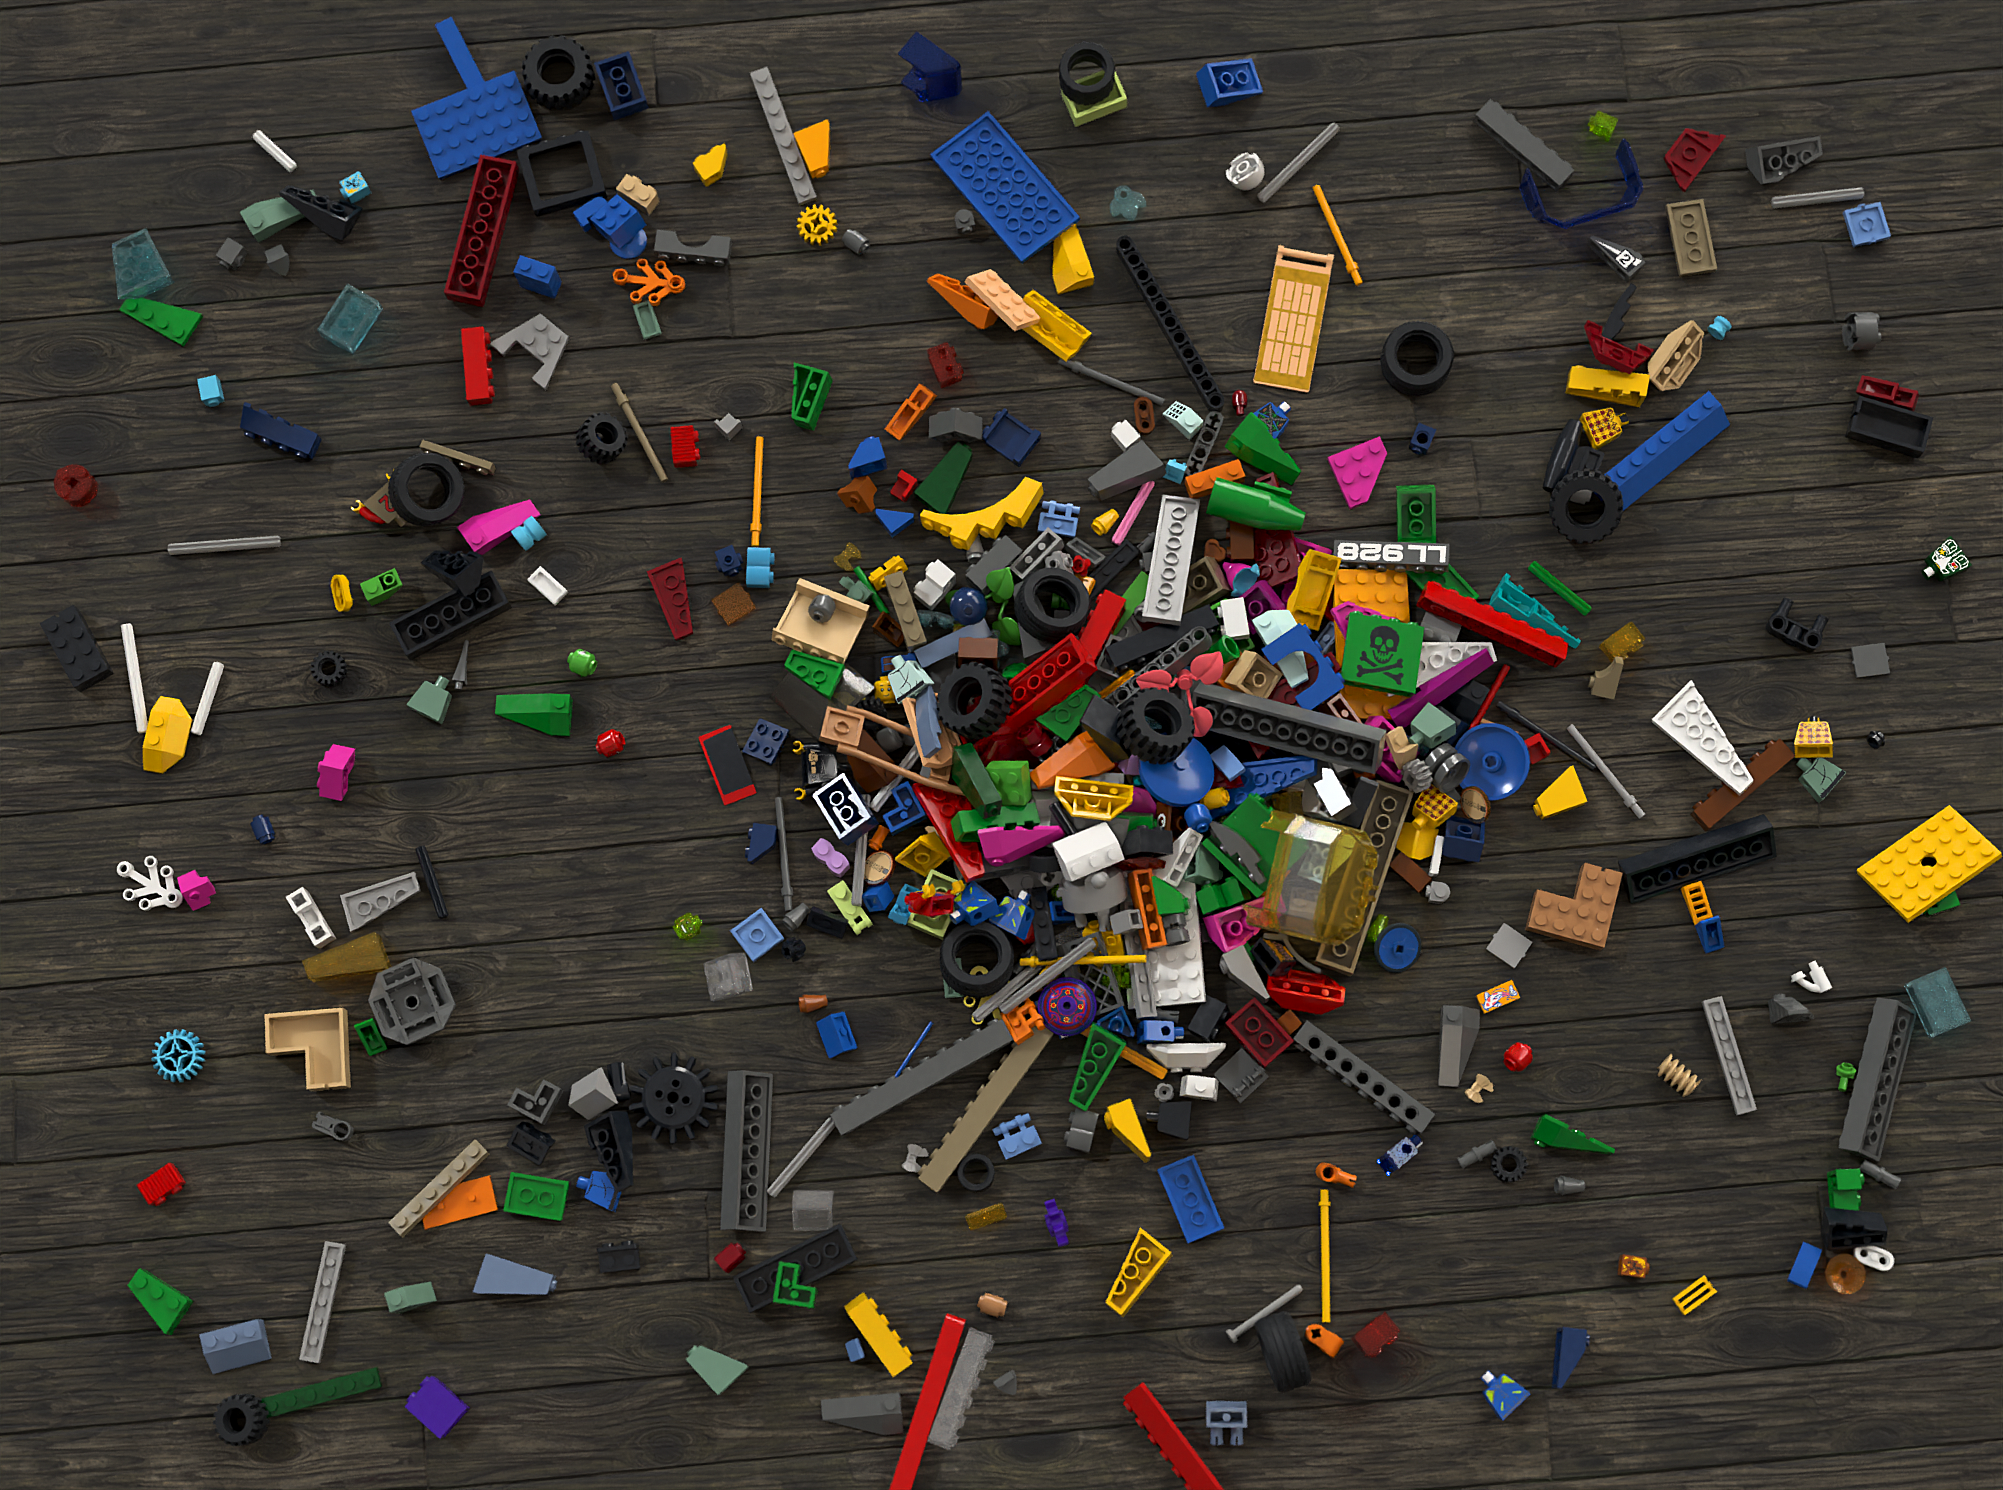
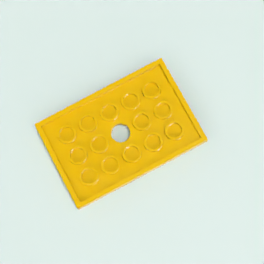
M1949 805L1858 868L1857 874L1909 923L2002 858V853ZM1926 857H1933L1937 863L1933 867L1922 866L1921 861Z

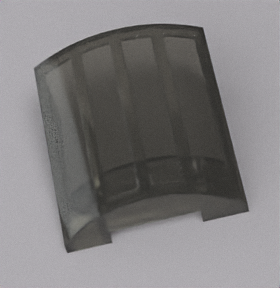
M846 662L844 663L845 670L830 700L790 672L782 679L769 697L816 742L826 747V743L819 741L827 706L846 711L847 705L855 707L869 693L873 696L876 693V687Z

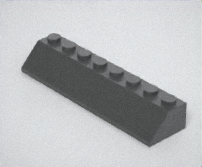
M1877 997L1876 1004L1873 1007L1871 1023L1868 1026L1867 1039L1863 1046L1862 1058L1859 1062L1857 1078L1854 1081L1852 1097L1849 1100V1109L1844 1120L1843 1132L1839 1139L1840 1149L1877 1162L1880 1161L1917 1011L1898 1000Z
M745 1070L728 1071L720 1230L766 1232L773 1074Z

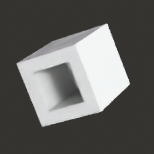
M1127 420L1122 423L1118 422L1112 427L1111 437L1124 452L1140 441V435Z

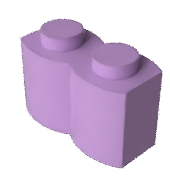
M820 838L812 847L816 859L827 865L830 872L835 876L841 878L850 869L846 857L835 851L827 840Z

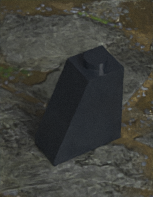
M1363 776L1349 782L1346 789L1357 810L1339 822L1336 820L1335 826L1349 833L1358 830L1379 783Z

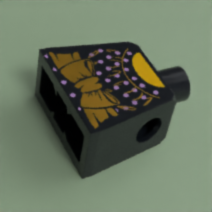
M1260 937L1250 950V953L1270 977L1287 975L1297 962L1296 958L1283 943Z

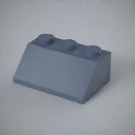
M256 1319L200 1334L203 1354L212 1374L272 1359L264 1320Z

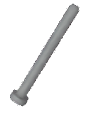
M1300 1285L1295 1286L1233 1331L1231 1329L1226 1331L1233 1343L1237 1342L1238 1336L1253 1327L1259 1319L1270 1315L1301 1293L1302 1287Z

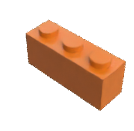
M1239 459L1185 477L1184 484L1189 497L1197 499L1211 494L1216 477L1239 484L1244 483L1245 474Z

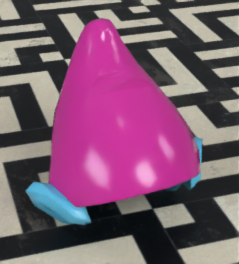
M1223 563V569L1232 589L1231 596L1240 597L1255 584L1257 576L1259 577L1260 575L1257 563L1253 564V566L1242 563Z

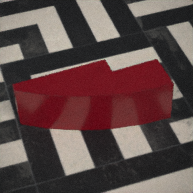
M1864 375L1861 376L1856 393L1863 397L1913 412L1919 398L1918 391L1899 387V383Z

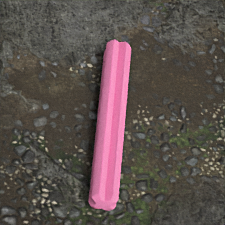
M1154 481L1147 482L1141 486L1112 538V543L1120 546L1154 487Z

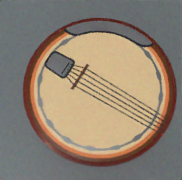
M878 850L869 854L865 861L864 882L870 886H879L887 882L895 870L896 862L894 856L886 850Z

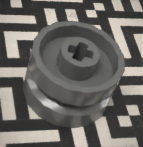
M1449 743L1438 746L1425 760V765L1429 766V771L1432 772L1431 777L1433 781L1431 783L1442 793L1454 790L1464 780L1470 769V761L1461 753L1458 754V751Z

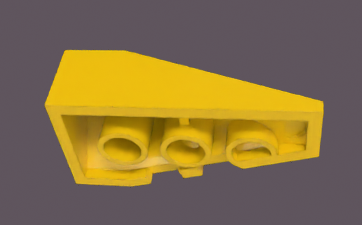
M1076 224L1054 239L1053 280L1058 295L1094 285V275Z

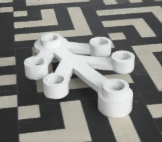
M148 856L144 860L145 865L149 869L151 880L134 871L133 865L129 862L119 863L117 873L124 878L131 877L146 886L137 890L126 889L123 892V897L127 901H133L135 898L154 893L162 896L153 900L142 899L139 902V907L144 911L164 904L170 908H176L182 903L183 895L179 890L175 889L172 876L174 871L170 866H163L160 870L161 875L165 877L166 890L160 886L157 871L158 861L155 857ZM150 859L154 860L152 865H148ZM123 866H127V870L125 872L121 871ZM166 869H170V873L168 875L164 874V871ZM128 892L133 893L131 898H127ZM171 895H175L174 901H170ZM148 901V907L143 908V903Z

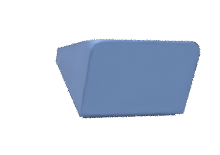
M856 1338L845 1344L851 1362L865 1358L860 1339Z

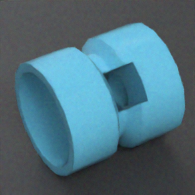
M530 516L523 522V527L518 526L511 531L514 538L525 551L532 547L534 544L533 540L540 541L547 535L533 516Z

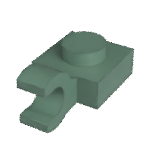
M843 576L839 581L842 586L849 590L846 594L849 598L864 604L874 594L861 581H857L855 584L848 576Z

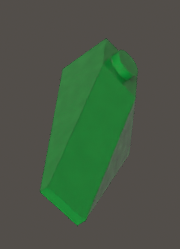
M1250 412L1233 432L1224 447L1239 459L1269 474L1274 472L1277 478L1293 485L1301 473L1300 468L1288 453H1284L1278 445L1280 444L1278 439H1274L1268 432L1269 427Z
M552 693L497 695L495 714L551 736H570L573 698L570 694Z
M1546 1114L1539 1118L1530 1138L1536 1146L1541 1148L1546 1146L1549 1148L1610 1155L1615 1151L1612 1147L1594 1138L1586 1139L1585 1133L1581 1131L1569 1130V1125Z

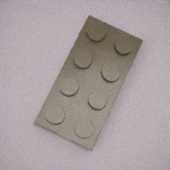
M1704 200L1667 204L1665 209L1679 277L1716 272L1717 264Z

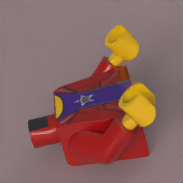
M959 880L951 883L954 890L949 889L946 893L936 892L933 884L930 886L925 884L922 886L923 891L907 894L904 899L905 904L909 905V912L920 915L937 916L952 914L953 901L956 894L965 890L963 881Z

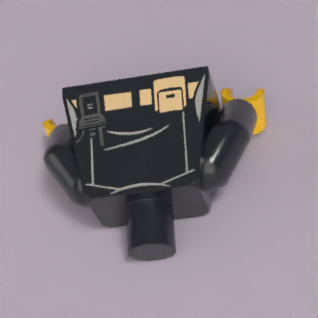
M800 741L793 743L795 746L800 745V748L798 750L794 749L793 752L798 755L801 754L802 787H806L805 790L801 788L794 790V792L802 791V796L797 797V800L805 799L806 795L808 797L813 796L814 793L834 780L837 774H846V763H837L836 753L831 752L819 742L802 744Z

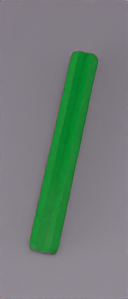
M1536 561L1530 564L1528 567L1530 572L1580 613L1586 616L1591 611L1592 607L1540 564Z

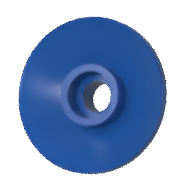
M641 229L620 249L611 242L610 246L617 256L624 259H632L639 256L645 250L647 237L644 230Z

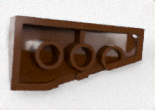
M862 728L857 750L896 765ZM847 755L854 779L866 793L889 785L899 776L879 766Z

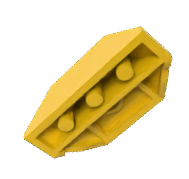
M160 696L151 710L143 743V770L163 774L184 757L192 719L179 699Z
M1056 776L1054 794L1073 817L1111 821L1132 804L1134 786Z

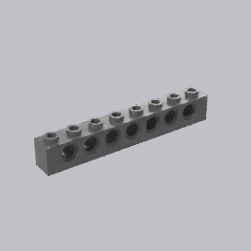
M1309 1021L1304 1023L1294 1037L1295 1044L1293 1046L1302 1053L1306 1051L1310 1054L1309 1058L1317 1064L1321 1062L1325 1065L1327 1072L1333 1076L1337 1074L1343 1078L1341 1081L1350 1088L1352 1086L1355 1087L1361 1097L1364 1099L1370 1098L1374 1101L1373 1105L1379 1110L1383 1111L1385 1109L1390 1113L1389 1117L1397 1123L1400 1121L1406 1125L1405 1128L1410 1133L1420 1135L1435 1115ZM1316 1039L1319 1042V1048H1311L1309 1040ZM1325 1052H1334L1335 1059L1332 1061L1327 1060ZM1343 1062L1350 1064V1072L1342 1071L1341 1064ZM1357 1075H1365L1367 1082L1360 1084L1357 1081ZM1374 1086H1380L1383 1089L1381 1096L1373 1093ZM1392 1097L1399 1101V1106L1396 1108L1391 1107L1389 1104V1099ZM1407 1109L1414 1111V1119L1406 1118L1405 1111Z

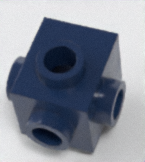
M733 545L715 551L718 559L715 564L719 573L723 571L725 577H733L740 573L739 571L742 570L741 564L744 562L740 552H735Z

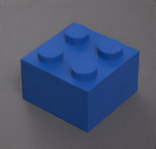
M618 194L590 218L598 232L618 249L646 226L639 212Z

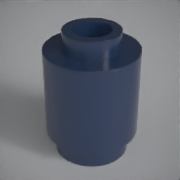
M264 815L254 817L250 825L260 845L275 840V832L269 817H264Z

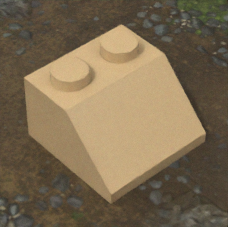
M1245 650L1228 675L1225 683L1235 691L1267 699L1283 674L1258 653Z

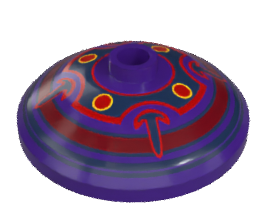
M1063 977L1050 982L1043 989L1038 1000V1013L1043 1017L1045 1027L1061 1036H1074L1085 1031L1091 1025L1096 1014V999L1088 985L1076 978ZM1069 1002L1071 1004L1070 1009H1064L1063 1004Z

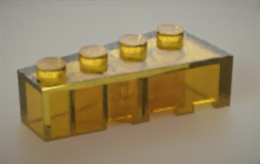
M376 932L302 961L308 979L313 982L367 973L371 974L391 968L381 937Z

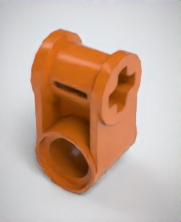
M1318 1324L1309 1325L1305 1331L1306 1338L1332 1358L1335 1357L1345 1342ZM1318 1328L1319 1330L1317 1333L1319 1334V1337L1312 1338L1313 1334L1311 1333V1330H1316Z

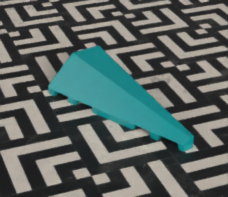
M1506 573L1491 596L1489 605L1500 613L1510 614L1511 618L1517 621H1526L1529 623V626L1535 629H1544L1547 632L1546 634L1563 638L1564 642H1567L1569 646L1576 649L1581 640L1568 634L1567 627H1560L1554 621L1555 616L1534 597L1531 598L1523 593L1524 588L1521 585L1516 586L1509 580L1511 576Z

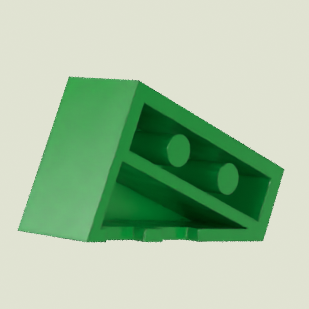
M794 362L792 420L796 426L814 431L833 379L827 371Z
M138 1269L127 1285L166 1335H172L193 1303L192 1299L145 1269Z

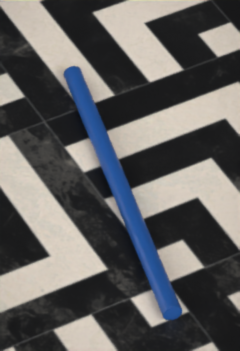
M929 1022L924 1032L922 1033V1035L920 1036V1038L918 1039V1041L916 1042V1044L914 1045V1047L912 1048V1050L910 1051V1053L908 1054V1056L896 1072V1078L901 1074V1071L904 1069V1067L906 1066V1064L908 1063V1061L910 1060V1058L912 1057V1055L914 1054V1052L916 1051V1049L928 1033L929 1029L933 1025L932 1022Z

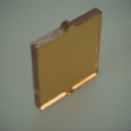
M739 582L711 600L718 610V615L723 617L728 626L756 609L749 598L750 594L745 592Z

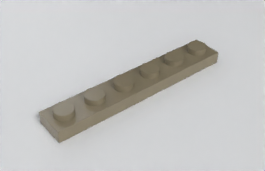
M475 1139L388 1223L403 1238L465 1179L489 1153Z

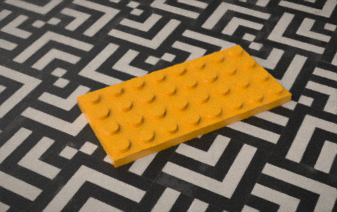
M1338 569L1332 588L1333 608L1350 601L1357 606L1381 612L1380 614L1395 617L1402 623L1410 622L1406 572ZM1334 620L1336 660L1342 668L1345 639ZM1344 685V688L1338 691L1360 720H1367L1369 716H1383L1386 720H1393L1388 710L1410 698L1399 695L1387 697V694L1384 692Z

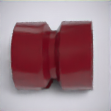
M1031 720L1021 726L1016 737L1034 757H1039L1050 749L1053 740L1045 731H1041L1042 728L1036 721Z

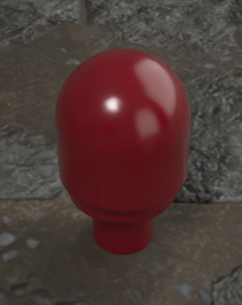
M1237 390L1232 395V405L1236 409L1237 416H1244V409L1247 407V394L1242 390Z

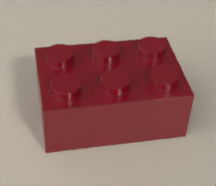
M1255 997L1224 1025L1263 1069L1294 1042Z

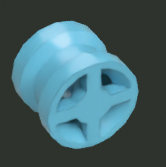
M1717 316L1714 319V323L1710 324L1707 329L1713 337L1722 340L1725 332L1729 331L1732 326L1728 320Z

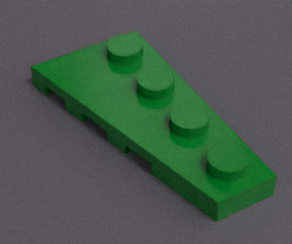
M130 294L119 309L125 315L182 347L185 346L203 318V315L197 312Z

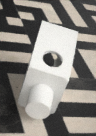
M1186 1075L1181 1079L1179 1097L1217 1101L1219 1081L1215 1078Z

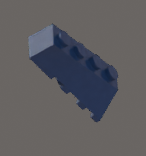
M244 402L240 428L246 437L250 439L259 438L262 443L268 446L274 444L279 446L278 449L289 453V451H292L299 458L306 459L307 457L313 460L322 440L317 433L296 424L290 426V423L281 417L274 419L267 411L260 409L258 412L253 410L251 404Z

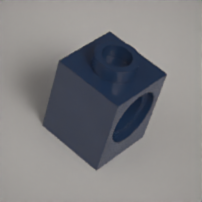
M1418 423L1409 449H1412L1411 451L1415 454L1426 455L1436 429ZM1417 438H1424L1426 440V443H1419L1417 441Z

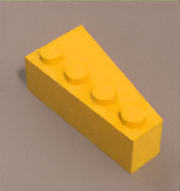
M1580 365L1572 366L1569 371L1566 393L1640 407L1647 395L1650 375L1640 373L1628 374L1619 371L1586 368Z
M1141 1228L1106 1300V1304L1122 1318L1172 1257V1253Z
M863 1292L844 1306L851 1319L893 1377L912 1364L910 1357L913 1355L906 1346L902 1348L899 1343L901 1338L895 1330L890 1331L887 1326L890 1324L884 1314H878L876 1311L878 1306L872 1298L868 1299Z

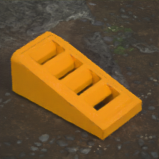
M1701 881L1681 888L1694 925L1713 917ZM1697 889V893L1690 895L1689 891ZM1700 896L1701 900L1692 902L1693 898ZM1703 904V908L1694 909L1695 906ZM1706 912L1707 915L1697 918L1696 914Z

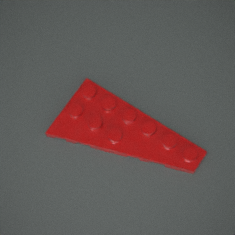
M950 771L948 784L957 786V784L951 778ZM918 782L914 783L912 789L966 883L983 877L985 870L977 842H956L950 822L959 811L972 810L969 800L966 796L928 787Z

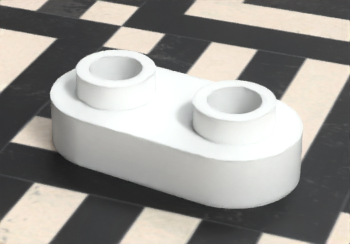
M1875 1246L1854 1248L1853 1255L1859 1263L1880 1271L1889 1270L1894 1265L1893 1255L1886 1250ZM1861 1250H1865V1251H1866V1256H1865V1257H1862V1256H1861V1254H1860ZM1881 1257L1885 1259V1263L1883 1265L1879 1262V1259Z

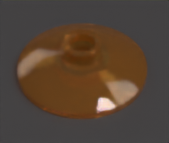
M1840 1254L1828 1262L1825 1276L1829 1286L1834 1291L1841 1294H1852L1863 1286L1866 1272L1862 1262L1855 1256ZM1842 1271L1847 1273L1846 1278L1841 1277Z

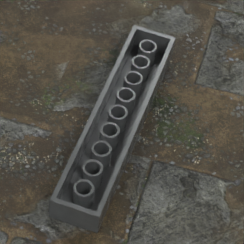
M1202 682L1193 692V708L1205 707L1212 714L1213 723L1209 731L1372 774L1376 773L1382 763L1386 737L1385 729L1212 684L1205 685Z

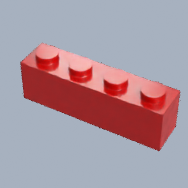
M484 326L461 329L467 401L470 406L492 403V397H495L494 386H491L490 379H493V370L489 368V361H492L491 350H488L490 334L486 332Z

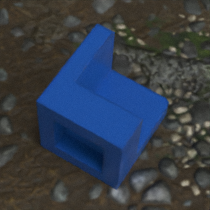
M887 881L870 884L862 895V899L869 912L885 910L894 898V894Z

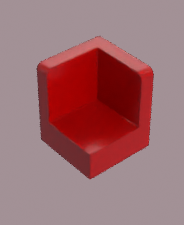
M901 470L897 475L898 480L890 493L906 503L917 487L918 482L916 478Z
M1540 733L1525 740L1530 754L1531 765L1548 757L1551 753Z

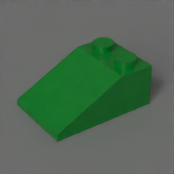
M1434 485L1396 486L1398 542L1426 543L1429 541V543H1436V490Z

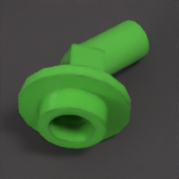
M1842 1063L1836 1067V1075L1841 1076L1838 1090L1842 1092L1846 1091L1849 1078L1853 1079L1856 1073V1069L1849 1063Z

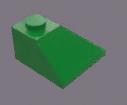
M1151 876L1158 915L1161 917L1184 913L1185 916L1189 915V899L1158 877Z

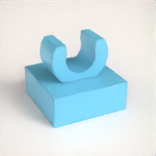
M1169 459L1165 469L1167 474L1163 477L1181 484L1187 468L1186 464L1177 463L1176 459Z

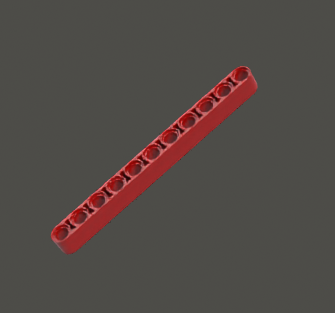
M948 1313L945 1317L890 1490L912 1489L966 1319Z

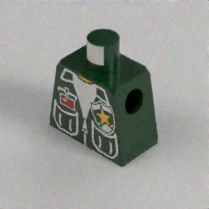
M1950 536L1925 559V563L1928 566L1921 570V573L1927 580L1936 576L1938 581L1941 582L1965 572L1972 564L1952 536Z

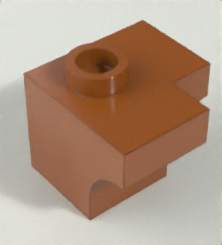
M869 476L855 477L849 485L840 488L837 493L845 506L854 507L858 514L872 512L875 508L873 497L877 488Z

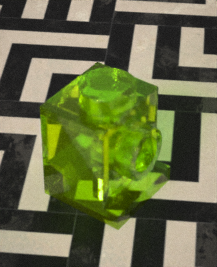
M1597 111L1595 116L1591 115L1587 126L1590 127L1589 130L1595 135L1606 137L1605 141L1608 142L1618 119Z

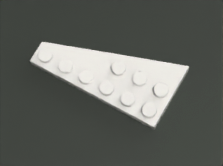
M1422 642L1416 688L1485 648L1488 650L1493 661H1497L1492 643ZM1386 693V694H1387V697H1390V696H1393V695H1394V694Z
M1691 680L1652 719V723L1740 796L1753 783V778L1743 762L1738 758L1735 749L1725 737V733L1712 712L1707 708L1704 699L1698 693Z

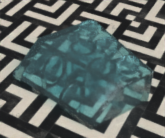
M146 228L112 243L118 299H140L173 284L172 278Z

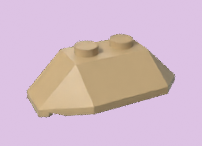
M1693 320L1668 334L1648 362L1649 380L1660 391L1680 388L1700 360L1704 332Z

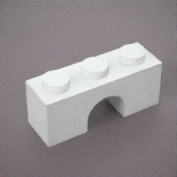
M301 887L286 897L294 912L305 925V931L314 946L321 949L336 939L308 890Z

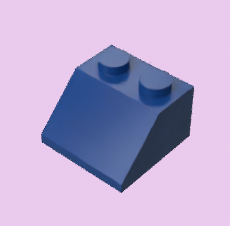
M868 437L859 444L848 465L851 480L855 477H862L887 469L886 458L879 437Z

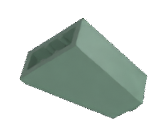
M431 1282L404 1286L384 1293L389 1311L397 1314L437 1301Z
M694 1346L687 1353L689 1355L686 1359L688 1363L717 1395L722 1394L749 1368L747 1364L704 1346Z

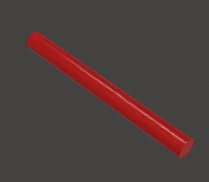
M1505 664L1502 666L1468 730L1480 724L1510 670L1509 666Z

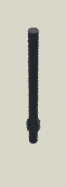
M1499 701L1496 705L1498 709L1508 715V718L1518 721L1535 734L1540 733L1544 740L1590 771H1593L1596 765L1528 720L1516 708L1512 709L1502 701Z

